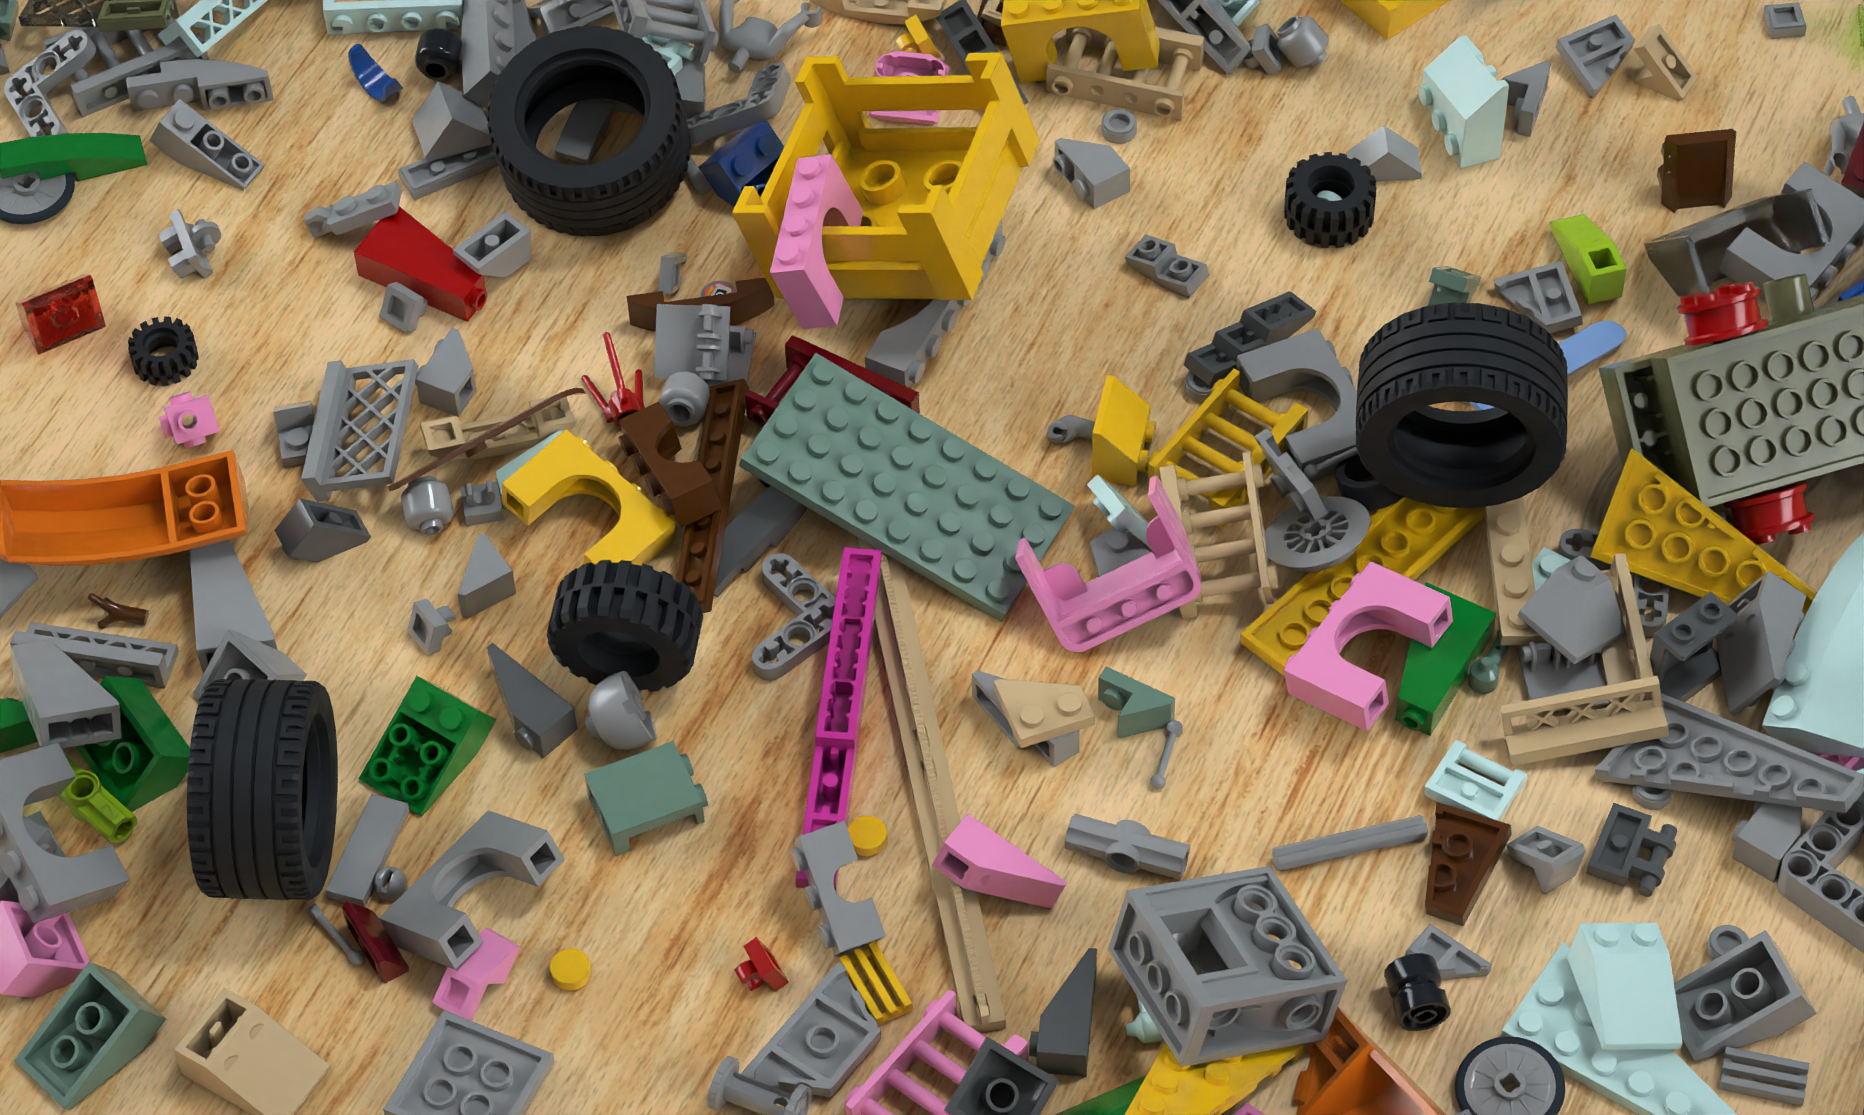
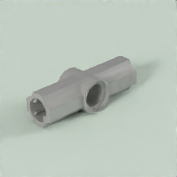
M1074 814L1071 817L1064 847L1065 849L1102 858L1109 867L1121 873L1129 874L1142 869L1178 880L1184 875L1190 854L1189 844L1152 835L1144 825L1136 821L1121 820L1115 825L1079 814Z

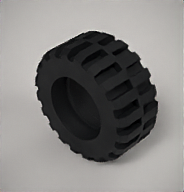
M600 560L595 565L590 562L583 564L578 569L575 568L559 583L547 630L548 644L553 655L563 667H569L570 673L578 678L581 676L586 678L591 684L597 685L614 673L626 671L640 692L647 689L649 692L659 691L663 686L669 688L675 685L690 672L697 650L703 621V611L698 599L693 592L689 591L688 586L681 580L675 581L673 576L665 571L658 572L653 570V566L642 564V566L634 565L632 561L621 560L619 563H612L611 560Z

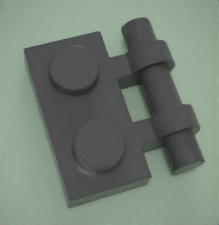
M1613 803L1589 860L1586 874L1625 887L1629 875H1632L1640 880L1637 892L1645 897L1652 896L1655 887L1660 886L1664 878L1665 871L1663 867L1666 859L1672 857L1676 848L1674 839L1678 832L1677 828L1670 824H1664L1660 833L1649 829L1651 815ZM1641 846L1650 849L1652 852L1648 861L1637 857Z

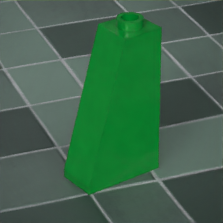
M1426 582L1425 586L1450 597L1453 622L1433 648L1411 639L1398 694L1395 720L1401 722L1408 729L1420 731L1431 736L1470 674L1471 665L1480 658L1492 639L1496 613Z

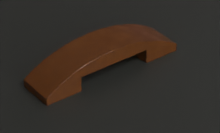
M765 277L736 281V293L669 302H664L663 291L627 296L630 325L651 331H656L657 304L698 306L713 304L731 307L730 326L755 318L775 306L774 294Z

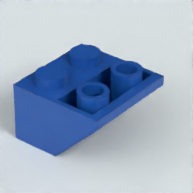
M767 121L745 127L698 168L717 196L735 207L744 186H754L759 197H761L783 151L784 145Z

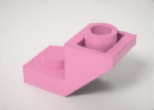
M485 928L479 934L483 943L456 970L447 967L432 1003L445 1011L470 1021L473 1020L487 985L505 983L521 947L489 928Z

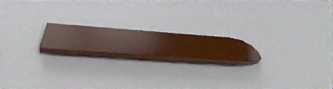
M573 388L549 397L388 486L390 492L396 490L464 452L467 458L487 448L485 440L496 437L525 421V418L559 399L586 393L583 388Z

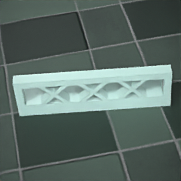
M200 0L161 31L158 37L167 46L180 36L198 58L268 0H254V3L253 0H244V9L233 7L232 0ZM212 10L224 13L225 25L213 22ZM191 26L204 29V44L189 29Z

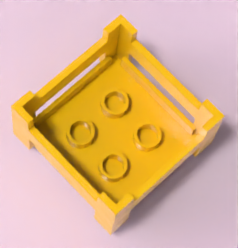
M1002 52L968 53L965 62L971 75L848 77L839 56H806L794 81L805 104L761 197H759L754 186H744L732 211V215L776 299L785 298L772 278L770 270L797 159L814 157L823 140L829 154H832L863 210L860 226L822 227V247L825 262L845 299L973 300L984 274L981 268L1023 167L1030 166L1040 142ZM986 110L978 127L873 128L865 111Z

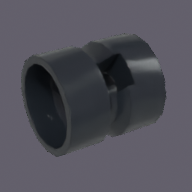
M1424 953L1405 955L1394 960L1386 967L1384 977L1389 993L1394 999L1393 1007L1402 1029L1408 1031L1427 1030L1438 1026L1450 1016L1451 1008L1445 990L1439 988L1442 979L1433 956Z

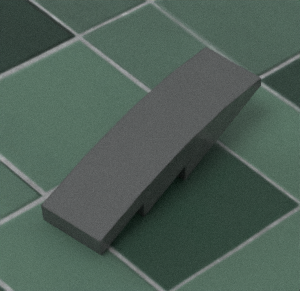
M959 0L943 10L940 16L936 17L968 71L969 69L965 62L968 53L998 52L966 0ZM1013 77V80H1014V82H1015V84H1016V86H1017V89H1018V91H1019V93H1020V95H1021V98H1022V100H1023V102H1024V105L1027 104V103H1029L1028 100H1027V98H1026L1025 95L1023 94L1022 90L1020 89L1019 85L1017 84L1016 80H1015L1014 77Z
M1291 291L1245 309L1238 323L1215 332L1211 344L1187 353L1184 366L1210 386L1221 378L1225 379L1233 369H1236L1238 355L1289 338L1314 318L1316 310Z
M770 486L740 512L725 528L714 595L719 597L741 569L748 572L770 544L776 548L808 510V507Z

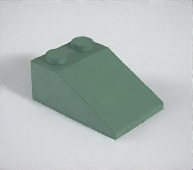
M88 962L14 1061L64 1109L70 1110L140 1054L165 1022L166 1018L117 972Z

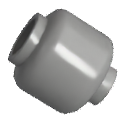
M1295 15L1278 29L1277 47L1295 67L1301 68L1307 65L1315 67L1326 57L1325 49L1329 43V37L1312 17H1299V15Z
M687 371L677 372L670 375L664 382L658 402H660L671 418L673 425L681 427L692 426L698 423L705 414L710 397L709 387L704 379L694 373Z
M433 476L419 477L409 482L408 487L401 495L406 524L411 529L421 531L423 535H434L442 532L444 526L454 516L449 488L445 483L437 481L436 477Z

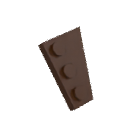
M1437 802L1425 910L1427 915L1464 926L1512 835L1511 825Z

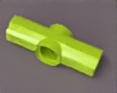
M65 754L76 777L58 797L70 807L76 819L90 824L111 844L116 842L123 843L132 835L133 829L138 824L136 816L101 786L96 774L83 770Z

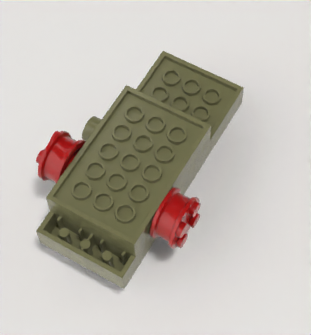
M1806 274L1792 275L1762 284L1771 318L1770 321L1761 318L1756 296L1761 294L1760 287H1754L1753 282L1726 284L1716 287V292L1706 294L1699 292L1680 297L1681 305L1676 307L1677 313L1684 314L1689 335L1684 339L1685 344L1599 368L1622 467H1624L1632 447L1707 507L1723 503L1724 507L1730 508L1735 529L1756 545L1776 540L1775 534L1788 531L1789 535L1812 529L1810 523L1815 520V515L1807 511L1803 491L1808 486L1804 480L1864 463V295L1814 308Z

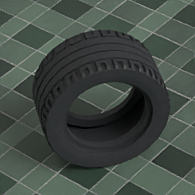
M576 26L555 31L533 41L517 53L507 63L505 69L501 71L494 83V90L491 91L490 101L488 102L487 126L507 190L511 193L514 202L518 203L519 208L522 211H526L527 215L535 219L537 223L546 225L550 230L586 237L610 235L631 229L653 217L657 211L666 206L667 202L672 199L674 192L679 189L680 183L684 180V172L687 171L689 166L691 143L676 78H674V74L668 67L666 60L662 59L661 54L658 51H654L653 47L645 43L644 40L622 30L602 26ZM595 98L617 100L633 107L644 117L642 126L635 139L619 154L599 163L589 165L564 164L550 159L536 148L538 137L546 123L563 108L582 100Z
M1452 302L1425 306L1398 316L1383 325L1368 340L1360 356L1356 404V448L1362 464L1380 484L1396 494L1420 503L1440 507L1477 508L1493 506L1521 498L1540 488L1558 470L1566 453L1568 367L1563 350L1546 329L1530 318L1506 308L1481 303ZM1443 402H1474L1490 405L1494 408L1478 411H1451L1428 405Z
M216 679L205 687L199 700L192 730L188 762L187 829L190 858L196 883L202 893L212 898L313 899L322 891L328 875L337 814L338 754L334 712L330 696L326 688L316 681Z

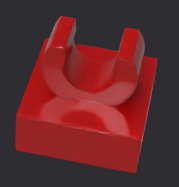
M757 937L743 946L751 960L742 962L734 970L743 984L746 983L750 991L760 987L765 981L775 991L789 983L772 952Z

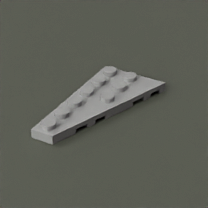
M1661 693L1662 707L1668 724L1669 737L1616 746L1595 769L1596 779L1599 781L1846 813L1864 792V774L1663 693Z

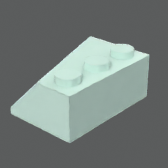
M1466 35L1455 40L1424 69L1422 85L1418 88L1422 105L1428 106L1431 112L1434 128L1436 131L1440 130L1444 137L1447 153L1449 156H1454L1460 168L1500 158L1509 84L1505 80L1497 81L1495 79L1497 77V70L1492 65L1485 66L1482 53Z

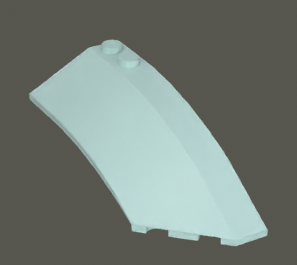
M1863 532L1843 553L1812 601L1794 638L1796 642L1795 647L1786 659L1784 669L1787 670L1786 676L1782 683L1774 690L1762 724L1770 737L1810 753L1864 757Z

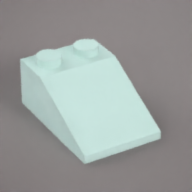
M1580 923L1567 954V960L1602 1049H1680L1683 1042L1670 954L1658 924Z

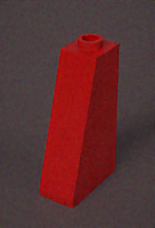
M400 206L396 214L380 219L354 251L358 276L384 287L398 282L428 301L427 305L466 322L470 320L476 311L481 310L486 303L487 291L484 276L476 273L454 256L451 247Z

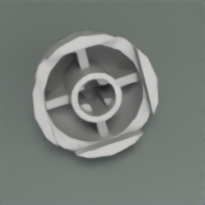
M626 671L614 673L597 684L591 692L588 701L590 716L585 718V723L591 736L594 739L601 737L607 746L618 751H632L642 748L657 739L649 710L644 711L640 702L643 697Z

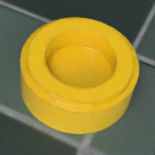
M865 815L854 819L850 823L848 832L856 854L869 857L877 855L884 850L887 845L888 836L887 827L881 819Z
M574 948L564 949L556 953L550 962V974L553 983L558 988L566 991H574L584 987L589 982L592 974L588 956L583 951Z

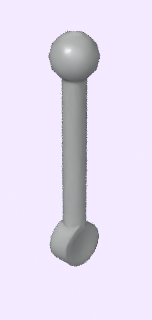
M1354 447L1317 465H1306L1304 468L1305 476L1310 479L1315 478L1318 472L1357 455V448Z
M1176 720L1167 724L1168 738L1157 773L1150 779V784L1155 789H1161L1166 784L1164 774L1176 737L1182 734V724Z
M316 904L309 907L308 912L316 922L318 921L349 955L348 960L353 966L361 965L364 961V954L360 950L352 948L326 919Z

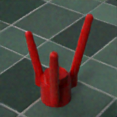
M605 332L603 337L617 390L610 395L609 403H607L587 375H583L581 379L603 410L606 422L611 423L614 421L616 426L621 427L620 419L645 408L643 403L642 370L637 369L635 371L634 394L630 389L625 388L611 335L609 332Z

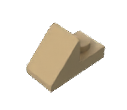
M1660 24L1650 26L1634 48L1645 64L1634 79V82L1677 101L1682 100L1698 76Z

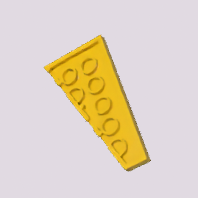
M1165 1042L1124 1115H1221L1256 1090L1258 1082L1267 1076L1274 1077L1281 1072L1283 1064L1289 1060L1295 1062L1302 1057L1306 1043L1181 1067Z

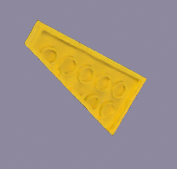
M1631 447L1590 557L1612 564L1614 554L1626 553L1630 572L1701 598L1712 592L1725 604H1728L1769 570L1807 595L1802 608L1805 617L1818 592Z

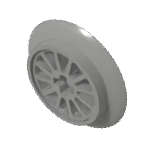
M1334 496L1320 498L1328 513L1317 520H1313L1305 511L1298 513L1294 507H1291L1280 514L1265 531L1268 558L1276 564L1302 572H1315L1334 567L1349 558L1366 536L1370 527L1369 512L1361 503L1353 499Z

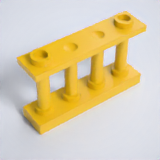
M1233 369L1225 379L1221 378L1215 383L1210 396L1160 451L1156 450L1152 453L1146 465L1148 470V487L1150 478L1157 475L1161 482L1159 467L1175 465L1179 478L1185 477L1186 481L1200 479L1198 476L1177 465L1188 452L1226 474L1245 471L1243 461L1237 463L1198 441L1209 428L1251 451L1253 464H1261L1265 481L1273 471L1255 437L1221 418V414L1231 404L1272 427L1270 432L1274 436V440L1283 455L1285 436L1307 429L1309 409L1296 402L1287 413L1278 414L1239 392L1240 371ZM1247 486L1199 494L1209 500L1208 503L1211 505L1210 511L1241 506L1249 499ZM1226 524L1216 526L1223 529L1226 526Z

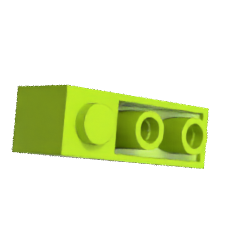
M1584 214L1550 221L1549 226L1587 305L1622 297L1627 268L1614 242Z

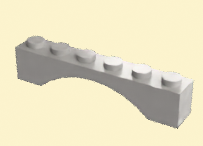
M1002 220L982 263L981 268L984 274L981 282L988 274L993 257H998L1003 251L1006 238L1002 235ZM933 299L928 306L914 317L895 327L881 331L865 356V368L908 388H911L913 383H919L924 374L925 364L930 357L934 358L937 355L946 331L951 332L953 330L958 312L962 306H968L971 300Z

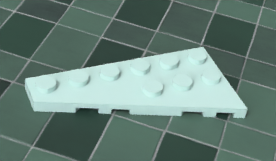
M1564 942L1561 943L1502 1029L1501 1037H1520L1541 1045L1552 1054L1565 1075L1638 1115H1737L1672 1049L1603 1050L1567 960L1570 948Z

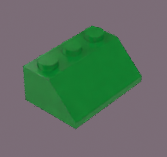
M105 676L100 685L119 703L122 738L75 747L93 773L99 778L104 789L129 811L133 812L179 785L188 772L190 747L141 679Z

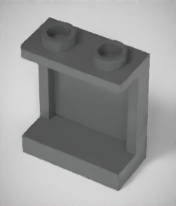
M1709 592L1654 634L1650 654L1653 675L1658 676L1661 693L1683 702L1689 700L1722 675L1718 652L1712 647L1714 638L1737 622V613L1712 592Z

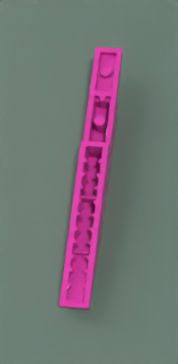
M843 548L817 719L816 746L802 835L841 821H845L846 826H848L873 636L882 550ZM839 869L836 871L833 880L835 891L837 890ZM797 870L796 888L808 887L809 883L805 872H798Z

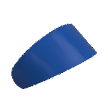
M356 44L349 50L348 59L351 69L360 85L372 98L382 102L403 89L395 78H391L375 62L361 44Z

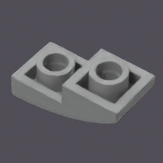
M587 99L577 102L567 119L554 150L556 155L589 165L600 137H605L616 107L615 104L599 99Z
M1146 234L1125 256L1126 262L1145 277L1188 298L1209 276L1207 264L1177 255L1175 244Z

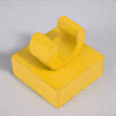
M915 14L904 22L910 33L903 34L895 40L900 50L912 53L922 52L923 54L933 55L936 58L941 57L917 15Z

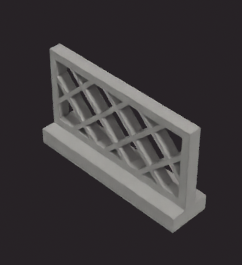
M414 359L346 368L341 360L327 363L301 480L316 501L330 500L332 491L394 483L418 365ZM404 374L403 379L392 388L386 384L395 375ZM372 379L359 392L355 391L356 380ZM379 388L384 389L386 393L372 405L366 401ZM393 400H396L398 402L397 408L384 417L380 411ZM360 404L366 408L354 420H348L349 413ZM375 416L380 422L364 434L360 428ZM387 429H390L392 431L391 437L378 447L373 441ZM355 433L359 439L344 451L342 449L343 442ZM367 446L374 450L360 463L353 459ZM383 458L385 460L384 471L367 472L380 459ZM349 463L354 467L343 477H335L336 472L345 464Z

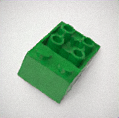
M416 675L362 771L359 780L394 800L408 803L409 809L423 816L478 754L497 719Z

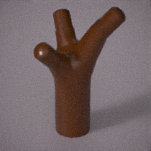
M93 593L88 595L90 601L109 613L108 616L98 622L100 629L117 621H127L142 625L147 623L148 610L117 604L108 597L102 599Z

